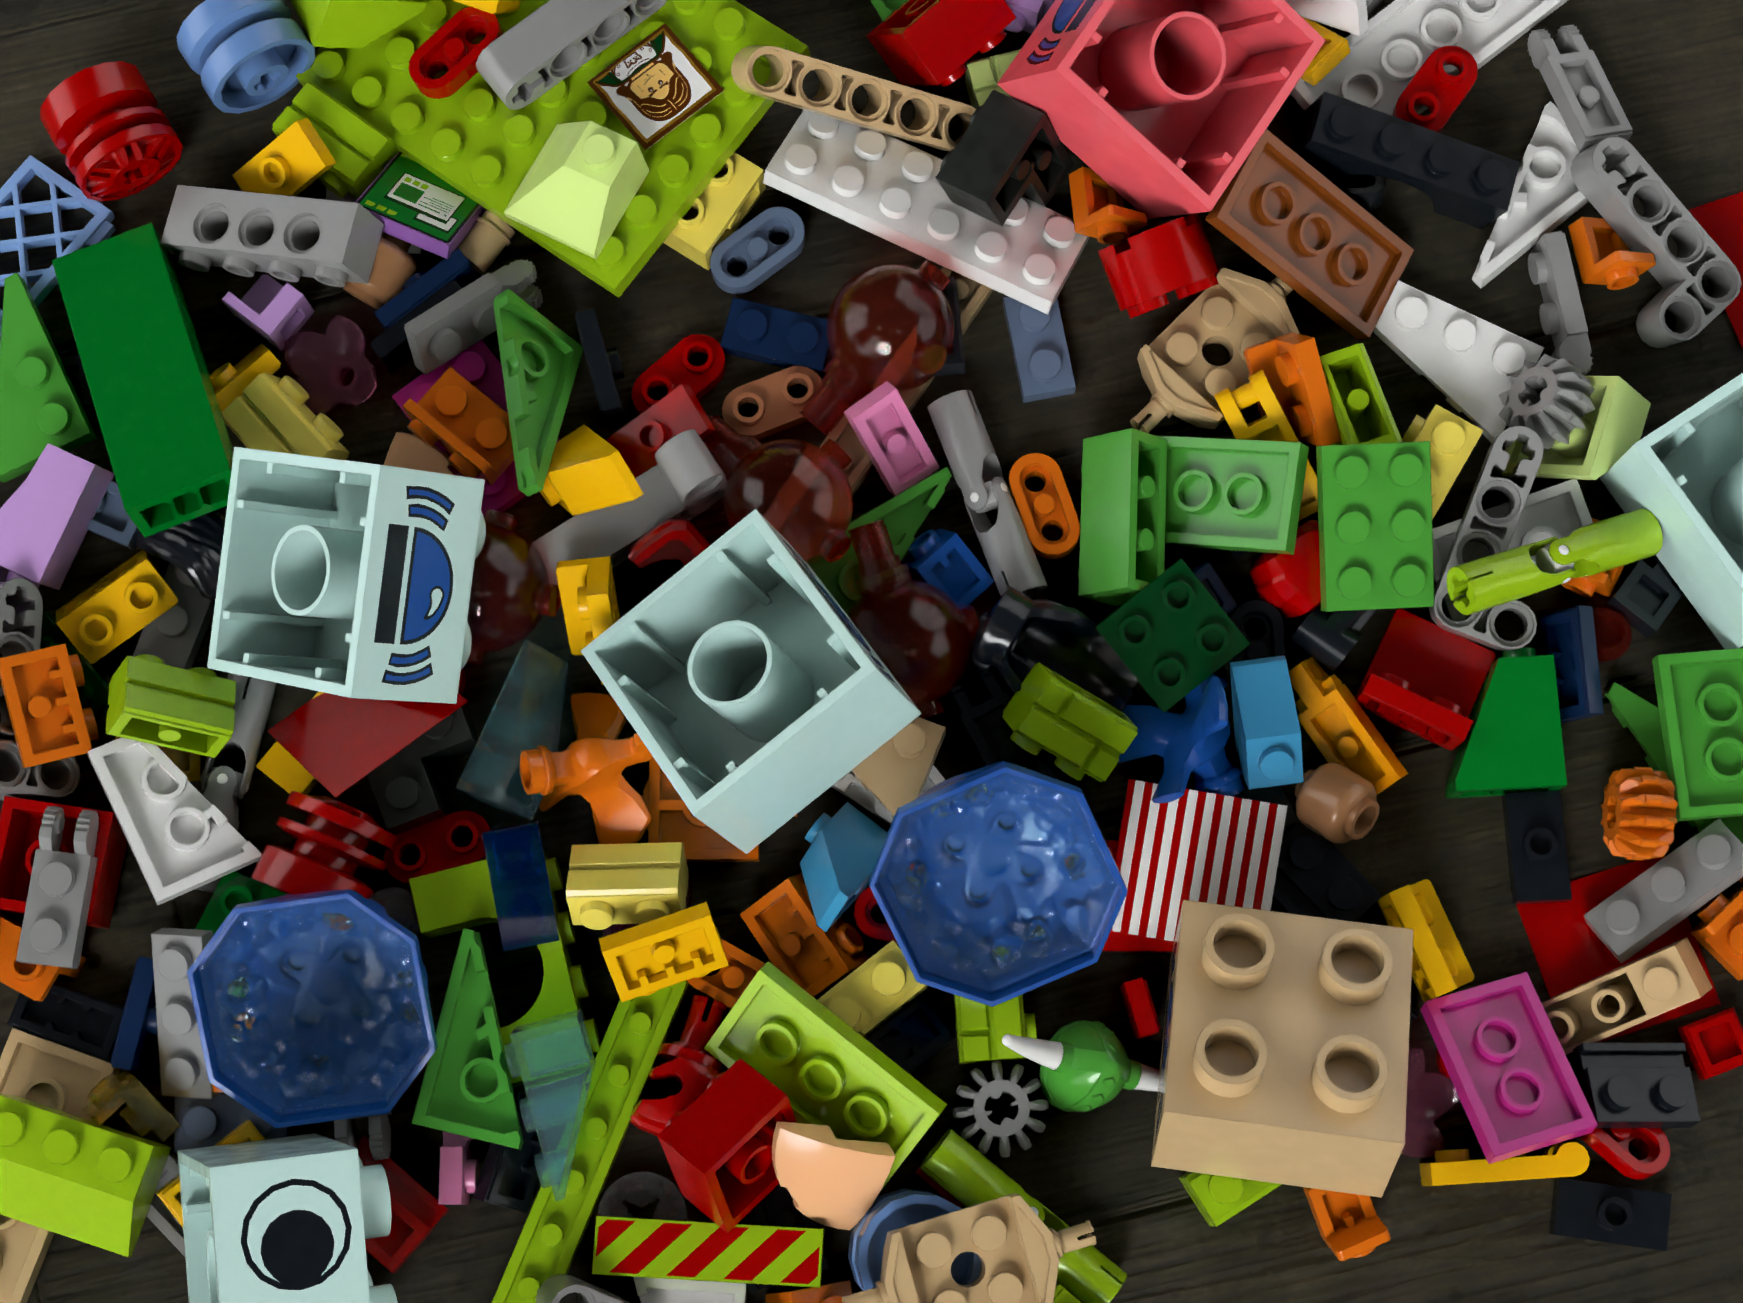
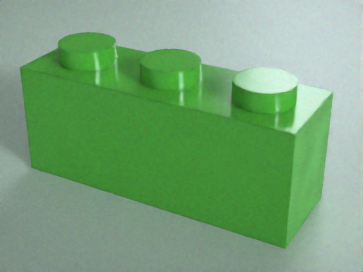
M1134 428L1083 439L1078 596L1114 606L1121 605L1164 572L1166 439Z

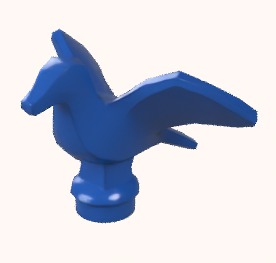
M1215 674L1208 677L1185 696L1186 708L1181 714L1168 711L1164 713L1160 708L1150 705H1127L1122 711L1138 727V734L1125 753L1120 754L1118 763L1154 754L1164 758V772L1152 797L1154 803H1167L1181 798L1185 793L1191 772L1195 776V790L1233 797L1245 789L1240 777L1242 772L1237 767L1232 766L1226 758L1224 749L1230 735L1228 704L1224 690L1227 686L1225 679L1217 677Z

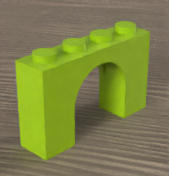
M537 846L409 879L420 931L425 936L433 938L461 931L463 928L468 929L489 923H506L525 930L538 946L544 968L543 983L539 996L531 1009L523 1017L508 1026L500 1028L512 1088L592 1067L594 1062L593 1053L600 1050L601 1042L594 1018L588 1020L584 1018L580 999L589 997L588 987L582 965L572 966L568 945L576 943V936L569 911H559L555 891L562 890L564 887L556 857L547 859L546 852Z

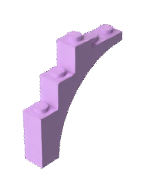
M47 443L26 480L0 508V583L14 578H23L32 582L37 588L42 584L60 590L88 531L87 526L91 519L94 518L96 509L101 499H103L114 473Z

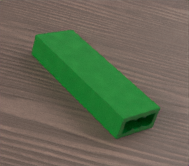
M152 222L52 260L126 513L144 538L227 506L234 453L171 254L165 246L160 244L161 237Z

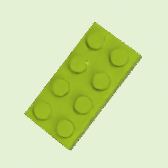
M769 961L759 969L704 1047L705 1050L728 1068L741 1058L787 1094L797 1123L829 1125L836 1139L889 1143L896 1157L883 1187L947 1106L944 1101Z

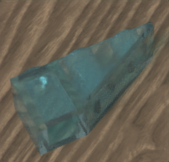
M524 640L456 786L458 790L496 809L533 820L543 795L541 793L528 795L525 792L520 775V754L522 750L535 749L537 745L546 746L551 752H558L568 662L531 641Z
M581 1009L517 1026L510 1034L512 1043L504 1045L511 1076L513 1078L521 1076L527 1098L519 1100L526 1131L528 1133L537 1131L542 1153L534 1156L538 1177L542 1188L552 1186L555 1201L563 1200L569 1187L596 1065Z

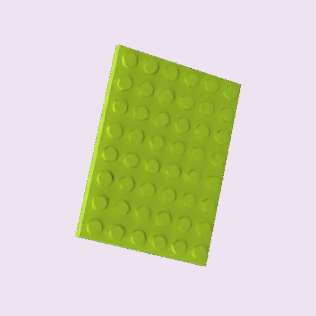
M427 0L428 3L423 12L362 49H330L320 47L315 52V60L311 68L302 74L298 73L296 78H298L303 87L307 82L312 81L391 137L398 151H401L619 298L673 231L678 221L692 207L696 198H699L711 183L712 178H715L726 164L727 159L734 154L775 102L749 94L735 84L731 74L735 55L742 48L751 45L775 46L811 57L806 44L735 0H667L665 5L524 108L517 110L509 109L479 72L451 96L434 99L423 95L413 82L409 74L410 58L426 40L457 12L470 6L453 0ZM521 0L519 10L511 13L495 14L503 33L510 30L549 0ZM666 24L724 91L645 151L587 82L662 25ZM486 36L476 37L471 44H479ZM763 55L755 60L752 70L754 79L760 85L768 80L771 73L770 63ZM439 71L433 79L442 77L447 71ZM593 121L638 143L650 170L597 259L506 217L504 214L506 207L557 124Z

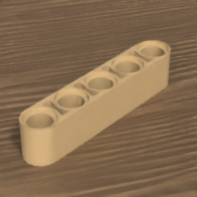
M751 45L742 48L735 55L732 62L731 74L735 84L749 94L939 150L951 151L956 147L968 129L970 119L976 110L971 105L775 46ZM763 55L770 63L771 73L768 80L760 85L754 79L752 70L755 60ZM812 70L819 78L820 87L817 95L812 99H808L804 94L802 84L805 75ZM861 85L867 92L868 103L866 108L858 114L852 105V95L854 90ZM910 100L915 107L916 113L913 123L906 128L901 121L900 111L903 104ZM957 114L962 121L963 127L960 137L953 141L948 133V124Z

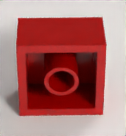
M907 0L867 34L866 37L901 85H923L928 87L941 84L942 87H946L959 79L967 71L968 67L965 62L978 51L981 54L988 52L1006 37L1003 29L1015 20L1016 16L1004 0Z
M4 796L0 814V912L24 916L35 850L40 849L38 836L42 824L41 819L47 806H57L64 809L65 824L60 852L75 853L73 839L79 813L82 810L97 811L96 813H98L99 817L94 857H97L98 860L86 926L110 929L128 843L115 813Z
M741 1058L726 1072L716 1075L708 1084L706 1091L685 1110L673 1115L667 1122L665 1129L657 1135L682 1196L726 1233L732 1230L779 1184L772 1161V1141L777 1121L797 1123L788 1095Z

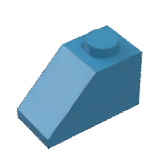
M1285 656L1230 662L1236 761L1248 789L1304 782L1301 730Z
M849 802L832 818L823 813L805 836V839L811 843V846L800 862L816 924L825 932L829 930L869 886V878L888 833Z

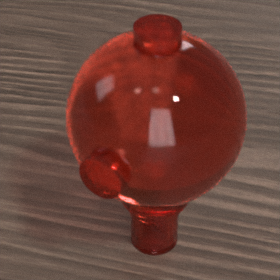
M927 260L924 261L918 270L899 264H882L865 269L850 278L834 297L828 313L827 339L833 358L823 369L826 375L820 381L822 383L821 386L804 405L803 410L799 414L828 436V433L832 432L845 416V410L884 382L888 381L900 393L917 388L934 377V373L939 371L944 365L947 354L951 351L955 322L952 308L945 293L942 291L950 282V279Z
M714 415L709 417L716 430L705 437L703 442L726 476L727 484L723 503L728 529L730 530L754 509H757L809 565L819 562L823 558L828 563H834L841 559L851 545V538L846 533L853 514V495L850 482L844 472V469L853 461L850 456L830 438L821 448L812 443L796 439L774 440L762 444L754 437L747 438L744 435H740L720 416Z
M487 510L485 516V542L474 562L467 617L472 636L471 652L467 663L482 665L485 652L504 650L521 642L537 627L543 615L554 617L561 603L559 587L557 584L549 583L548 572L539 551L528 538L516 531L518 517L501 511Z
M882 519L848 531L851 535L850 539L859 564L857 569L860 579L855 581L860 597L852 605L847 616L922 713L918 717L924 719L944 712L940 699L951 691L963 675L969 659L970 640L975 638V633L980 624L973 605L960 609L939 588L929 583L912 579L907 563L901 564L899 555L895 554L886 524L884 525L885 521Z

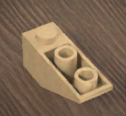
M1688 937L1541 1003L1566 1055L1573 1052V1049L1581 1043H1595L1699 999L1713 987Z

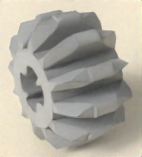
M1544 353L1537 364L1524 360L1523 372L1519 376L1508 375L1512 386L1509 390L1498 395L1504 405L1499 416L1503 419L1506 426H1524L1532 429L1541 438L1543 447L1547 450L1553 446L1555 441L1569 444L1570 432L1574 428L1586 429L1582 416L1595 409L1592 400L1589 398L1595 389L1591 385L1590 380L1581 373V369L1572 361H1566L1564 358L1558 360L1556 357H1551Z
M993 1061L991 1063L993 1081L989 1083L982 1071L974 1068L970 1071V1075L980 1088L978 1093L963 1085H959L956 1090L957 1095L973 1101L972 1107L954 1108L953 1117L961 1119L973 1116L975 1122L965 1127L960 1132V1136L966 1140L971 1138L979 1129L985 1133L977 1148V1151L981 1154L987 1153L994 1137L999 1138L998 1151L1002 1158L1009 1157L1011 1148L1008 1137L1011 1135L1014 1136L1019 1147L1027 1150L1032 1144L1021 1129L1026 1126L1034 1132L1042 1133L1046 1127L1040 1120L1029 1117L1030 1111H1044L1049 1108L1047 1100L1039 1099L1029 1102L1027 1097L1028 1094L1036 1091L1041 1086V1082L1038 1078L1030 1080L1023 1088L1017 1085L1024 1071V1067L1020 1064H1016L1013 1067L1009 1080H1003L1001 1061ZM1002 1094H1006L1014 1101L1009 1104V1107H1016L1014 1119L1004 1118L999 1125L994 1124L987 1117L992 1114V1111H985L986 1100H997Z

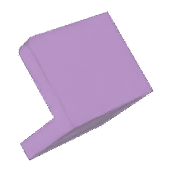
M268 274L261 275L241 300L229 291L222 298V301L236 318L280 351L285 348L315 312L301 292L289 283L282 286Z

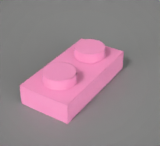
M888 381L844 411L845 416L885 486L894 496L940 468L898 390Z

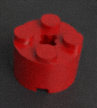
M1198 213L1177 218L1129 237L1126 242L1115 246L1110 245L1098 251L1120 311L1126 309L1130 319L1170 304L1166 293L1175 290L1177 298L1180 300L1219 284L1215 274L1219 273L1220 269Z

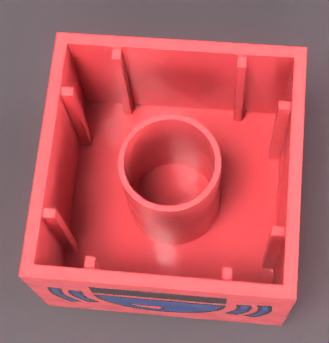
M1055 0L997 85L1013 99L1045 113L1060 141L1135 209L1146 213L1147 219L1209 212L1220 199L1326 40L1285 0Z

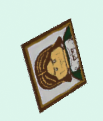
M666 24L662 25L587 82L645 151L724 91Z

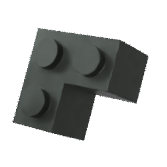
M993 90L985 103L973 113L968 129L956 147L946 154L941 163L940 171L935 178L953 203L1003 226L1022 196L1046 207L1074 163L1045 113Z
M466 704L367 775L385 826L393 835L401 834L448 815L432 768L482 749Z

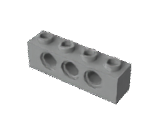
M177 185L160 244L179 257V264L199 272H209L210 267L213 266L222 267L230 273L243 277H253L255 271L269 273L277 279L288 282H299L300 276L314 278L328 286L345 287L346 282L368 284L384 224L361 204L355 202Z

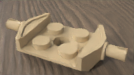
M1223 267L1216 276L1218 285L1210 287L1201 293L1149 346L1145 344L1140 349L1137 357L1141 375L1152 396L1150 402L1130 420L1134 429L1140 427V431L1149 433L1165 416L1170 418L1174 415L1196 427L1216 429L1225 420V417L1214 394L1227 387L1233 391L1250 382L1244 350L1247 347L1291 332L1300 334L1286 303V296L1293 289L1277 276L1271 282L1268 281L1266 283L1263 280ZM1212 343L1221 344L1229 351L1230 362L1222 366L1212 365L1203 357L1202 348Z
M1012 1193L888 1231L883 1248L880 1281L875 1282L876 1288L842 1296V1302L1053 1303L1059 1258L1063 1257V1253L1096 1245V1236L1088 1234L1094 1232L1089 1220L1058 1230V1232L1053 1228H1048L1019 1194ZM963 1252H973L981 1261L979 1277L971 1284L961 1285L956 1283L951 1274L953 1260Z

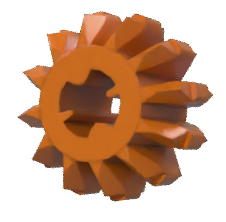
M1634 766V768L1613 771L1609 777V783L1604 787V802L1600 805L1603 810L1600 824L1604 828L1603 840L1612 856L1625 857L1626 860L1643 861L1644 859L1650 860L1651 858L1664 857L1669 850V844H1672L1675 839L1673 830L1678 822L1676 819L1678 802L1674 799L1675 786L1665 771L1653 770L1651 767Z

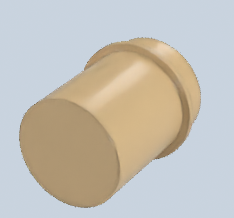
M487 210L481 217H477L476 224L457 247L470 261L473 270L481 275H484L504 247L511 244L510 239L515 234L514 230L506 222Z

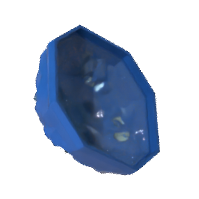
M1000 761L949 778L933 786L913 801L899 807L869 878V886L916 982L991 1007L1097 963L1128 892L1082 789L1006 761Z
M351 889L287 894L238 904L232 909L187 971L208 1081L275 1128L387 1114L392 1110L438 1047L428 993V975L422 961L418 937L389 917L386 908L372 899H365L361 894Z

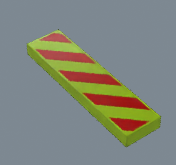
M596 1216L592 1274L820 1288L824 1229L737 1224L726 1233L714 1222Z

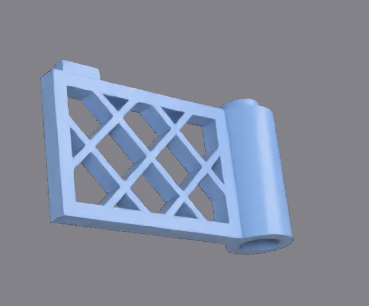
M29 155L0 188V219L15 217L17 234L16 239L0 241V253L18 251L20 272L18 274L25 280L32 298L38 307L58 284L53 264L46 269L29 271L27 249L56 245L57 258L62 257L80 248L109 239L116 230L114 225L111 224L115 216L110 209L100 202L87 199L78 187L32 155ZM35 175L49 184L51 200L22 204L21 191ZM59 191L67 196V198H59ZM84 208L94 215L83 229L63 232L61 211ZM52 212L54 233L26 237L24 216ZM15 273L0 275V287H4L5 278ZM0 309V347H1V331H2V315H3V310H1V309Z

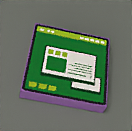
M398 151L355 202L361 204L384 224L382 232L445 259L450 257L451 253L454 252L477 222V217H481L487 210L401 151Z

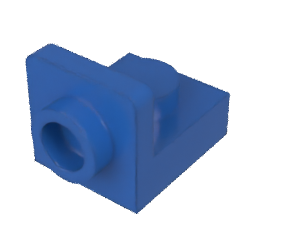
M940 528L936 531L933 529L928 530L918 536L908 548L910 554L901 562L906 571L916 574L944 610L954 617L960 614L995 582L957 533Z

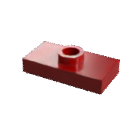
M681 384L607 438L606 441L619 451L634 478L657 465L655 453L665 442L674 436L694 429L703 440L716 429L690 385Z

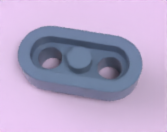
M786 207L766 209L719 243L713 250L710 258L712 277L717 286L730 294L747 293L794 260L802 252L805 245V229L799 215ZM775 233H784L789 237L788 241L782 245L773 244L770 238ZM735 263H742L747 267L746 272L740 276L731 275L728 269Z

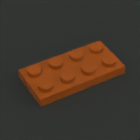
M1267 129L1205 218L1207 222L1357 340L1370 338L1414 252L1412 247Z

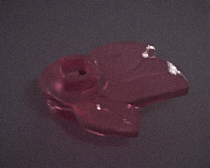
M336 315L331 320L325 336L315 332H300L287 338L284 344L285 359L291 371L299 376L296 382L309 395V398L304 403L315 415L327 413L338 403L348 406L358 405L369 399L377 386L375 367L365 357L366 337L363 331L355 322L341 315ZM353 369V381L351 384L343 386L345 374Z
M1409 1048L1405 1145L1401 1154L1409 1157L1425 1158L1435 1156L1434 1151L1446 1150L1443 1136L1433 1121L1446 1113L1458 1101L1459 1096L1451 1079L1443 1074L1431 1071L1425 1072V1056L1421 1048Z

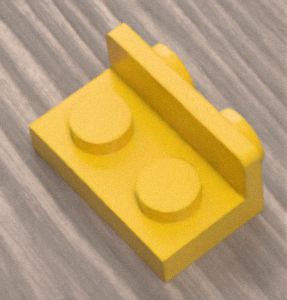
M140 550L56 610V624L76 649L84 655L90 664H93L178 603V597L160 575L158 564L145 550Z
M610 556L559 561L556 564V576L572 655H583L581 650L621 618Z
M1424 879L1412 885L1408 884L1386 894L1377 901L1389 926L1413 929L1412 977L1424 1002L1453 991L1474 980V973L1430 880Z
M707 902L599 938L603 957L621 1003L639 996L651 995L665 987L692 978L703 977L712 971L729 966L719 932L714 924Z

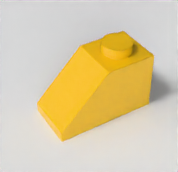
M584 424L556 442L543 490L539 491L551 507L559 503L573 516L633 501L644 494L619 451Z

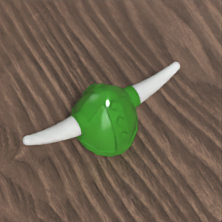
M1072 1021L1061 1027L1050 1040L1006 1034L1002 1038V1043L1006 1047L1040 1064L1039 1078L1042 1092L1052 1106L1064 1112L1092 1111L1112 1101L1122 1088L1158 1092L1160 1070L1129 1059L1125 1047L1116 1037L1115 1033L1100 1021Z

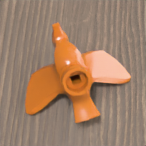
M592 692L573 694L571 696V711L577 740L572 742L563 752H551L543 745H537L535 749L522 750L519 764L523 788L528 795L535 794L541 811L548 810L568 795H581L591 805L599 844L637 843L642 838L653 817L642 796L622 776V771L627 766L647 762L654 757L637 733L632 737L617 739L626 723V716L610 694Z

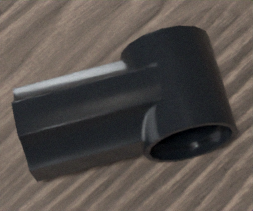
M1320 603L1309 613L1292 635L1290 641L1333 673L1363 635L1360 633L1361 629L1375 615L1378 609L1325 612L1321 611Z

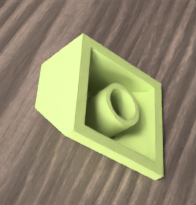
M593 121L557 124L506 207L504 214L506 217L597 259L650 170L638 143Z
M1585 376L1590 380L1591 385L1595 389L1589 397L1595 409L1582 416L1586 429L1574 428L1570 432L1569 444L1555 441L1549 450L1544 448L1543 459L1535 478L1596 480L1608 472L1632 445L1641 439L1651 403L1620 376ZM1514 441L1509 447H1505L1504 451L1510 455L1506 469L1501 474L1503 477H1510L1513 468L1522 459L1529 458V456L1521 452L1523 444L1519 441Z

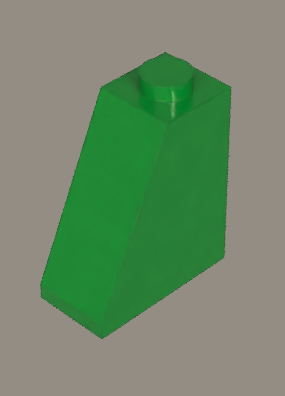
M1526 647L1503 651V657L1498 658L1492 663L1469 718L1473 720V723L1465 741L1459 746L1445 785V799L1503 796L1505 793L1555 791L1567 786L1554 655L1536 656L1535 648Z

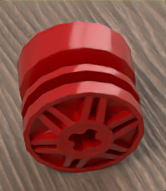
M117 61L104 62L85 68L62 81L48 94L41 105L40 120L55 146L62 154L66 155L65 163L75 176L76 183L87 199L100 202L111 201L139 193L162 179L174 168L181 158L183 145L163 111L156 108L157 100L136 65Z
M291 791L285 804L308 816L303 825L279 816L276 825L294 837L296 842L292 849L266 844L251 878L286 894L351 889L361 894L365 899H371L374 891L368 885L355 878L354 874L358 866L376 871H384L387 863L366 853L369 843L393 851L399 838L387 832L372 816L326 796H310ZM330 908V911L336 916L342 918L350 917L341 909Z

